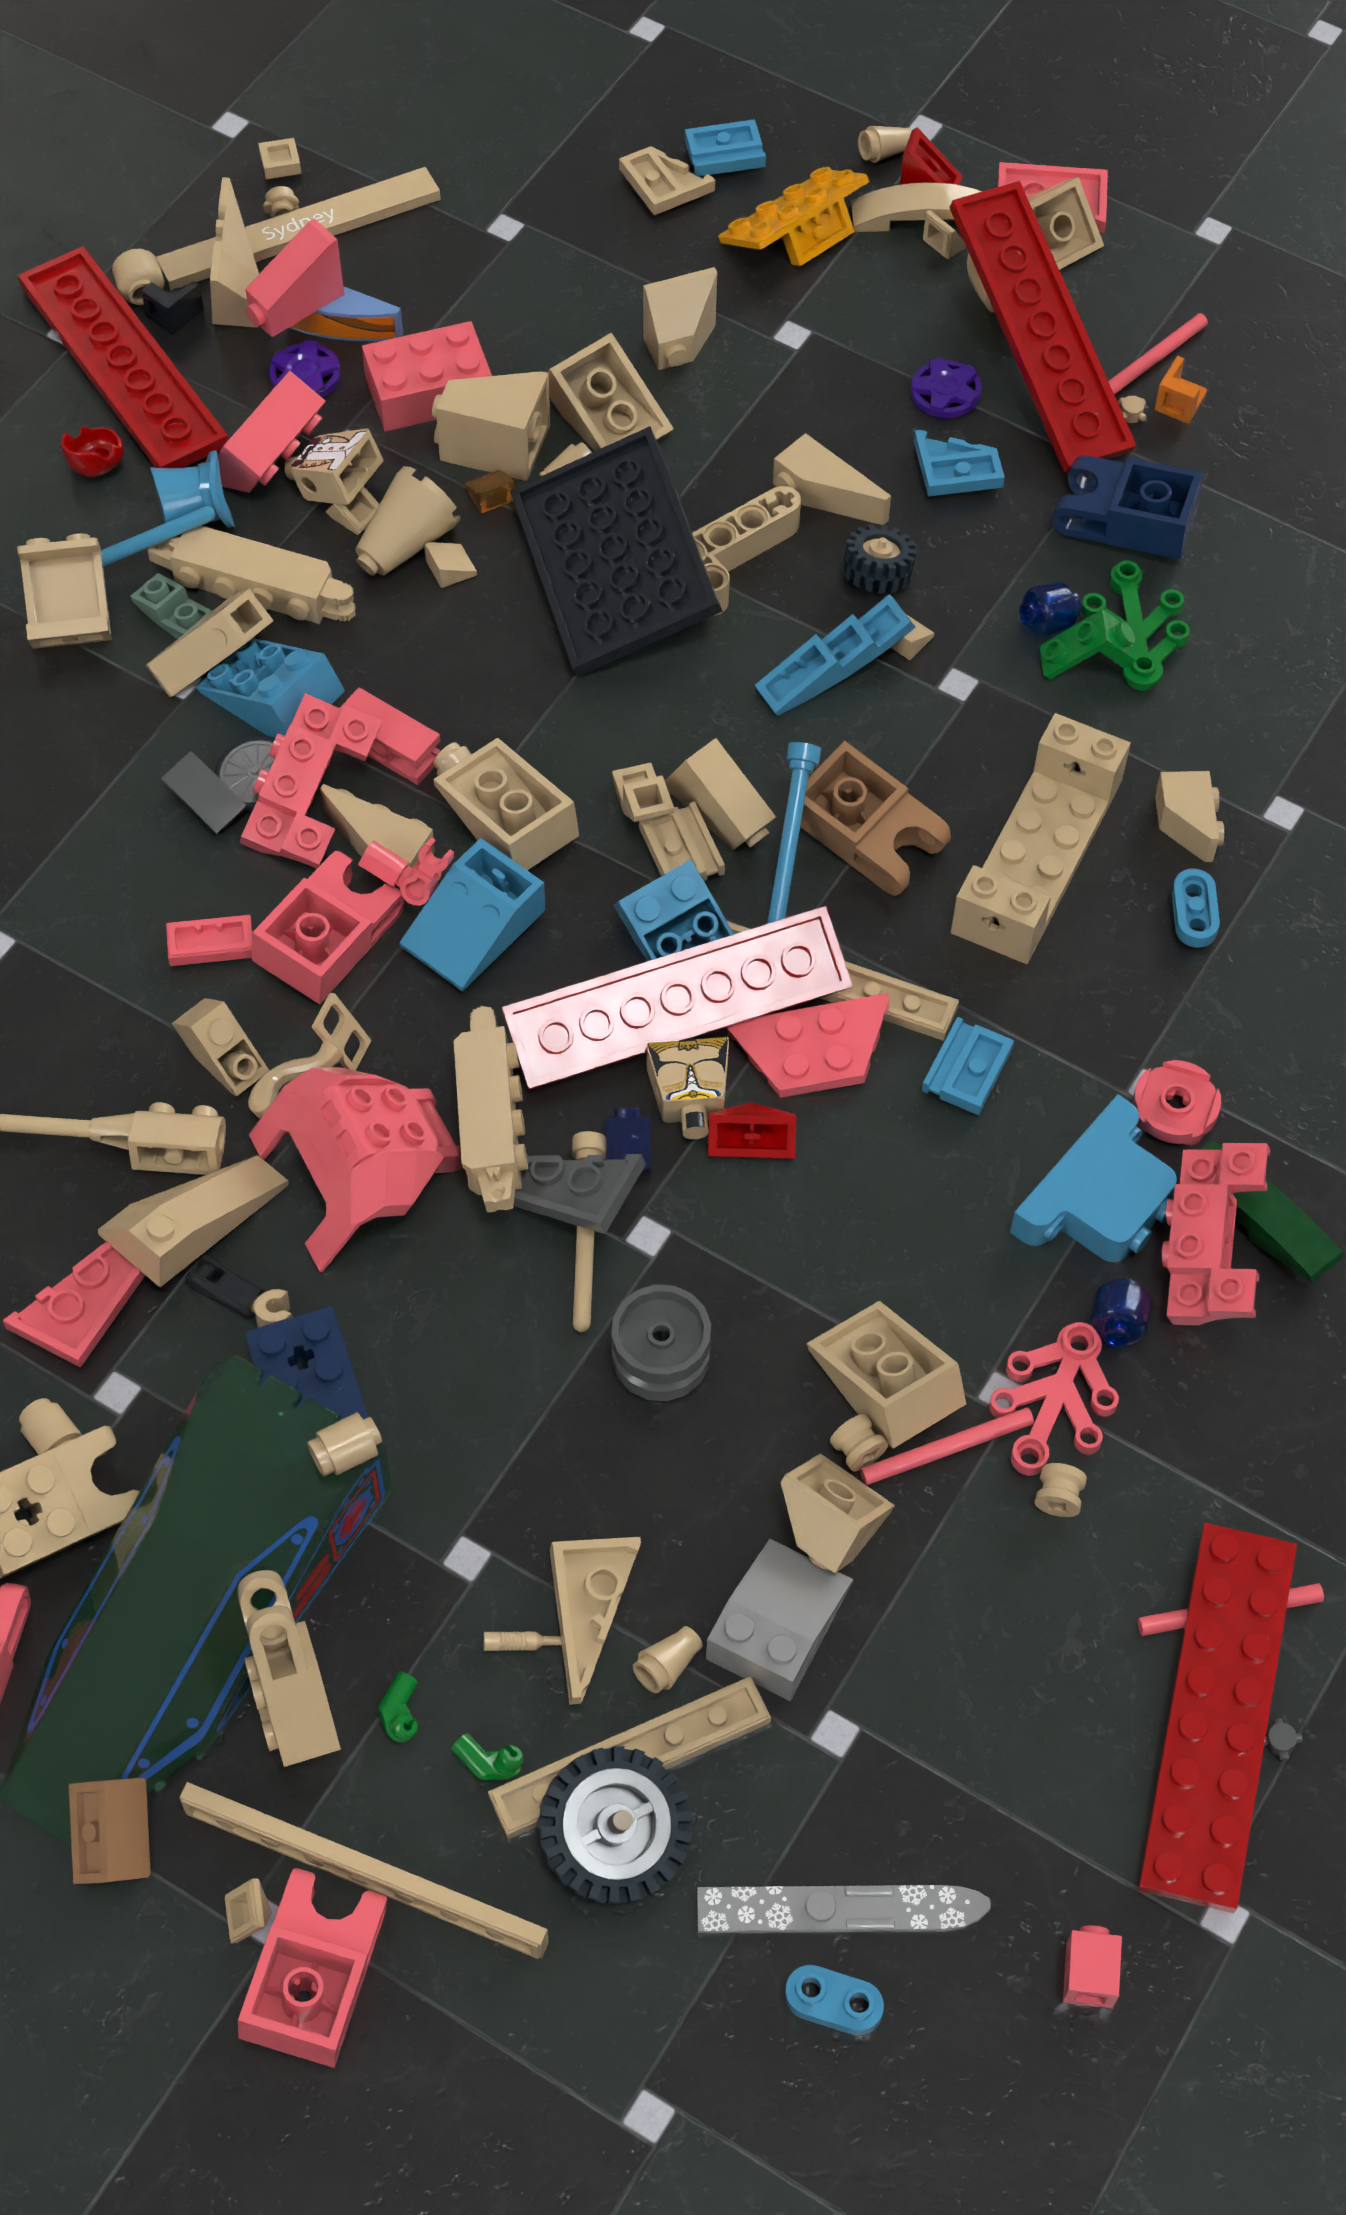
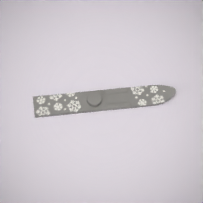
M948 1885L697 1887L698 1933L947 1931L962 1929L979 1922L991 1908L990 1898L979 1891Z

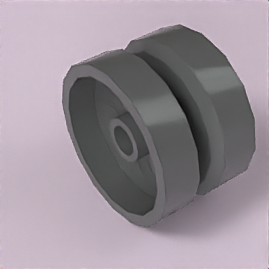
M656 1284L636 1290L621 1302L613 1316L611 1334L612 1364L617 1378L631 1393L646 1400L670 1401L686 1396L701 1384L709 1369L711 1322L705 1306L692 1293L679 1287Z

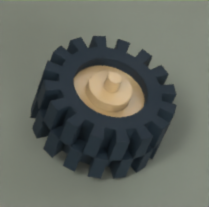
M872 524L867 526V531L862 526L856 529V533L852 531L849 539H847L842 569L843 572H846L845 577L848 580L854 579L853 585L858 588L862 584L866 585L865 591L869 592L872 591V588H878V593H885L886 588H889L891 593L897 592L898 586L902 589L905 588L907 582L910 583L917 554V550H915L916 544L914 541L909 542L910 536L906 533L899 536L900 530L894 528L892 532L888 531L887 525H881L880 529H876L875 525Z

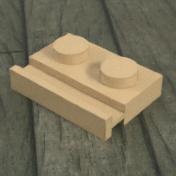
M695 801L689 803V807L683 809L675 807L674 813L639 821V829L661 876L689 860H692L703 881L707 880V876L716 873L718 876L724 875L725 864Z

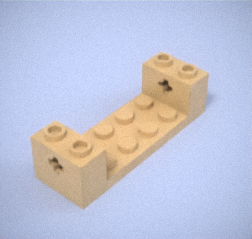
M1057 713L1054 714L1039 742L1034 772L982 868L973 865L956 896L951 934L1028 964L1123 780L1131 742Z

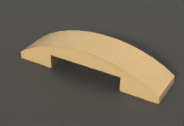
M911 183L875 190L851 200L853 228L855 232L889 231L890 221L925 220L926 212L929 210L942 220L954 219L949 209L952 200L982 191L946 183Z

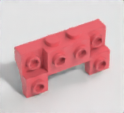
M305 693L286 735L278 733L268 756L275 759L270 771L262 769L256 780L253 792L259 795L242 833L240 844L261 853L286 857L317 869L320 866L335 828L306 815L330 763L334 750L366 761L382 721L345 704L343 709H340Z
M1223 1143L1222 1150H1183L1180 1184H1175L1174 1199H1169L1166 1206V1220L1168 1226H1171L1170 1240L1164 1241L1162 1247L1163 1266L1171 1273L1167 1317L1172 1325H1202L1219 1319L1256 1318L1254 1302L1256 1282H1259L1257 1270L1231 1269L1237 1200L1233 1193L1267 1191V1183L1265 1181L1267 1156H1270V1148L1267 1143Z

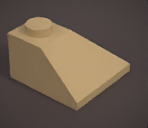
M1079 177L1071 178L1027 196L1059 270L1104 246Z
M715 267L643 285V339L658 370L694 361L716 326L717 271Z
M821 1453L787 1473L781 1481L797 1547L806 1552L809 1559L815 1565L822 1569L831 1570L834 1573L855 1559L895 1506Z

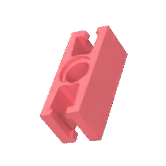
M360 687L344 703L382 721L368 753L370 758L416 785H419L435 767L433 762L441 752L435 748L441 741L439 733Z

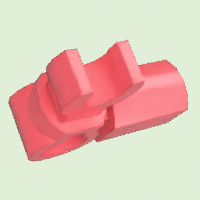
M430 838L419 851V861L411 868L408 866L410 864L408 861L373 840L365 850L358 866L392 887L399 886L404 900L409 904L420 906L428 901L438 887L441 872L452 862L454 851L450 849L442 859L436 858L431 850L436 840Z

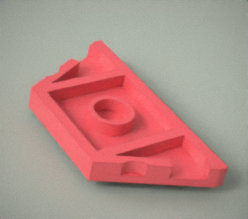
M888 993L764 1015L727 1027L728 1035L733 1041L736 1040L747 1053L748 1060L758 1072H762L766 1076L768 1084L780 1098L865 1083L870 1068V1059L872 1053L876 1050L880 1037V1028L885 1013H888L889 997Z

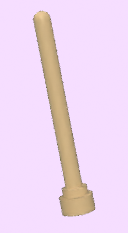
M585 1131L577 1133L572 1137V1157L574 1159L586 1160L588 1155H604L606 1158L607 1138L603 1134ZM577 1226L573 1327L578 1332H585L591 1324L594 1231Z

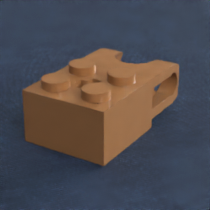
M846 741L808 778L800 827L890 895L901 894L909 885L910 879L907 863L901 859L895 850L902 846L914 845L930 854L941 851L951 840L950 828L940 816L910 795L905 785Z

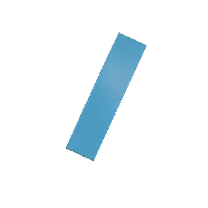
M889 594L859 620L852 614L823 639L815 634L756 683L755 686L775 714L779 716L849 677L888 650L915 629L916 626Z

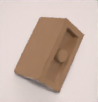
M144 1778L69 1784L73 1884L148 1878L151 1870L146 1780Z

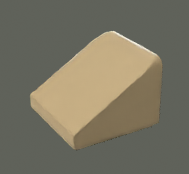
M931 210L926 212L923 240L947 259L965 249L964 241L951 226Z
M363 486L349 505L333 504L326 513L332 519L356 535H359L369 525L380 504Z
M436 542L424 544L426 562L441 588L477 576V571L461 544Z
M909 617L916 628L890 648L911 660L934 637V632Z

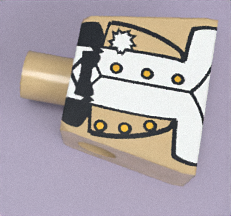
M359 429L319 435L313 438L299 457H290L285 462V473L290 480H295L302 496L306 500L349 505L384 460L370 430Z

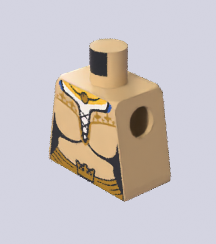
M728 1037L647 1043V1072L661 1118L666 1123L682 1122L683 1136L687 1139H701L707 1136L709 1133V1112L724 1109L729 1051Z

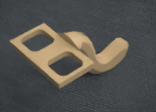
M329 993L312 1025L313 1030L323 1041L319 1051L311 1057L293 1059L274 1067L255 1084L248 1104L249 1109L258 1118L262 1117L277 1097L279 1089L283 1085L294 1080L310 1068L333 1067L341 1063L345 1069L356 1071L371 1039L335 993ZM331 1006L339 1014V1022L332 1035L327 1032L323 1025ZM353 1032L359 1039L360 1046L351 1062L344 1052V1047Z

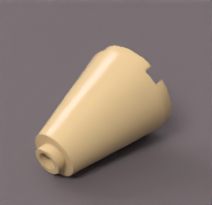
M403 466L396 473L355 548L359 556L356 559L357 563L372 576L376 573L383 576L421 551L424 548V544L434 542L450 531L461 519L460 515H452L456 506L445 492L426 476L421 481L411 476L416 471L411 467Z

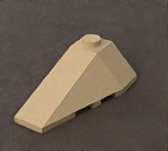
M222 177L218 219L216 220V241L213 243L210 275L213 324L256 327L246 313L248 302L245 289L259 275L230 178Z
M256 1155L130 1204L100 1227L98 1235L155 1284L161 1287L288 1186V1180Z

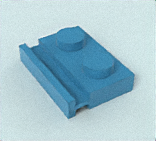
M755 119L685 129V144L691 164L694 167V174L698 177L706 176L707 174L713 175L766 166V155L762 149V142Z
M957 1017L923 1082L922 1092L927 1094L929 1091L940 1095L939 1099L979 1115L1013 1049L1014 1040L976 1024L974 1027L965 1024L962 1018Z

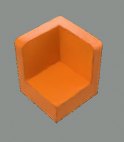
M1177 356L1159 385L1154 410L1189 424L1206 397L1207 389L1181 378L1185 359Z

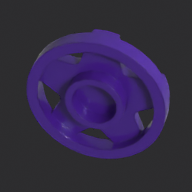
M305 340L303 343L289 346L281 352H277L272 358L270 366V379L273 388L291 371L322 398L336 388L341 377L337 356L329 348L319 345L317 341ZM279 369L283 372V374L277 379V372ZM333 374L330 380L324 385L322 378Z
M936 358L930 360L928 364L922 366L914 374L911 382V397L915 405L928 415L938 418H955L969 413L977 406L981 398L982 384L978 372L971 365ZM973 383L975 391L971 389L968 385ZM920 394L930 396V404ZM955 402L962 404L957 407L948 408L950 404Z

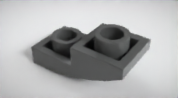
M192 751L185 755L161 778L217 836L247 809V805Z

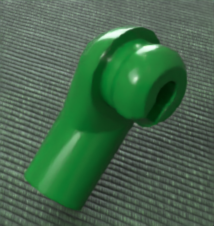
M401 1671L396 1673L377 1708L386 1735L396 1742L410 1740L418 1729L417 1720L412 1718L407 1706V1702L418 1682L409 1674Z
M469 1733L461 1736L451 1748V1751L474 1776L483 1781L512 1779L521 1771V1765L524 1760L521 1750L513 1745H506L505 1748H501L499 1751L486 1752Z

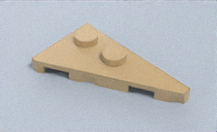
M640 1537L552 1542L550 1546L569 1705L581 1704L640 1548Z

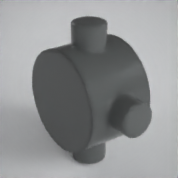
M1274 1719V1725L1265 1737L1264 1746L1267 1747L1270 1753L1279 1756L1281 1761L1289 1760V1754L1295 1744L1302 1743V1734H1297L1291 1725L1283 1723V1719Z

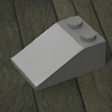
M769 1539L729 1598L707 1639L706 1660L744 1679L751 1676L754 1684L791 1701L850 1589L853 1579L839 1572L834 1573L831 1570L822 1569L815 1565L809 1557Z

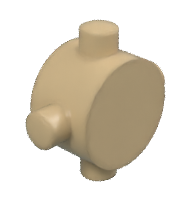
M1137 396L1119 399L1118 404L1121 405V411L1126 422L1136 423L1146 419L1147 416L1143 413L1146 404L1145 399Z

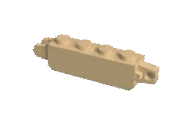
M205 526L196 527L183 533L181 537L175 536L148 548L149 560L172 570L174 581L188 588L205 590L225 599L250 588L265 610L270 609L290 615L297 620H307L320 624L323 617L333 620L339 619L340 622H345L347 620L350 621V619L356 616L355 603H353V587L347 583L344 584L342 581L332 579L331 569L326 561Z
M481 1005V1007L473 1009V1012L470 1013L471 1031L461 1033L454 1040L461 1161L463 1169L467 1173L469 1189L483 1196L487 1212H496L497 1210L513 1209L515 1189H522L521 1171L528 1170V1160L525 1145L518 1142V1136L525 1135V1124L522 1110H516L515 1102L523 1101L519 1075L513 1076V1068H520L516 1042L509 1043L505 1027L497 1026L494 1009L492 1010L491 1007Z

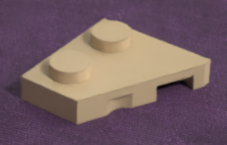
M652 146L619 158V170L653 215L715 191V179L707 174L702 179L688 172V164L678 159H671L664 152Z

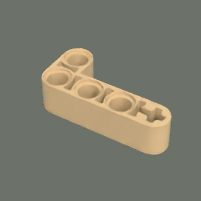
M788 486L775 487L693 532L723 612L729 605L730 579L728 571L788 539L798 531L801 496L794 488Z

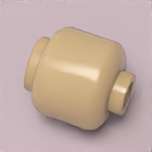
M131 249L123 252L114 261L112 275L117 291L127 303L144 305L141 290L151 282L164 290V277L157 257L150 251Z

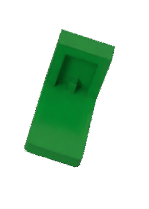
M1101 609L1040 646L1043 675L1048 679H1053L1099 651L1124 668L1136 661L1133 644L1135 643L1134 632L1126 622L1119 621Z

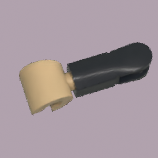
M202 1256L199 1260L200 1267L195 1273L189 1272L185 1276L187 1284L196 1292L218 1300L248 1318L256 1316L258 1328L293 1318L292 1314L288 1312L290 1310V1303L287 1291L273 1289L265 1292L260 1287L232 1273L209 1256ZM213 1278L219 1280L216 1284L211 1282Z

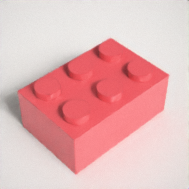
M472 321L362 345L365 379L384 432L437 420V418L432 416L433 403L437 394L442 395L448 380L492 376Z

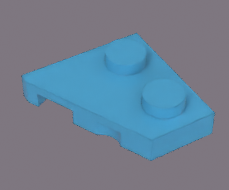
M915 430L914 444L928 497L1003 488L1005 477L997 448L981 444L972 445L965 440L952 437L946 443L926 438L927 431Z

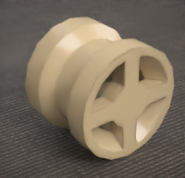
M866 1414L857 1415L846 1421L830 1438V1443L838 1451H843L847 1456L846 1464L853 1472L872 1464L888 1448V1442L882 1435L875 1434L871 1429L872 1421Z
M1062 1463L1044 1465L1040 1475L1043 1487L1037 1491L1035 1498L1036 1507L1043 1512L1059 1517L1078 1515L1082 1503L1078 1495L1085 1488L1087 1476L1083 1471L1071 1465Z

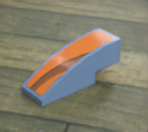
M345 286L344 295L289 327L305 334L347 341H384L402 337L403 335L401 308Z

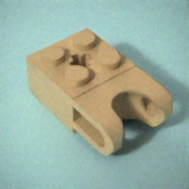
M110 1426L100 1427L0 1472V1579L125 1521L140 1492L131 1490L113 1496L100 1492L92 1482L90 1471L94 1459L107 1453L116 1444V1438ZM144 1498L140 1502L138 1508L136 1509L132 1517L138 1515L147 1508V1506L142 1508ZM18 1505H22L24 1509L31 1511L33 1517L30 1521L32 1525L29 1526L25 1519L17 1521L14 1513L20 1509Z
M268 1570L256 1571L247 1575L238 1585V1599L253 1656L246 1657L244 1660L269 1751L279 1749L285 1767L341 1750L305 1621L295 1623L283 1580L279 1574ZM260 1588L274 1591L276 1600L273 1606L261 1610L253 1607L251 1597L254 1592Z

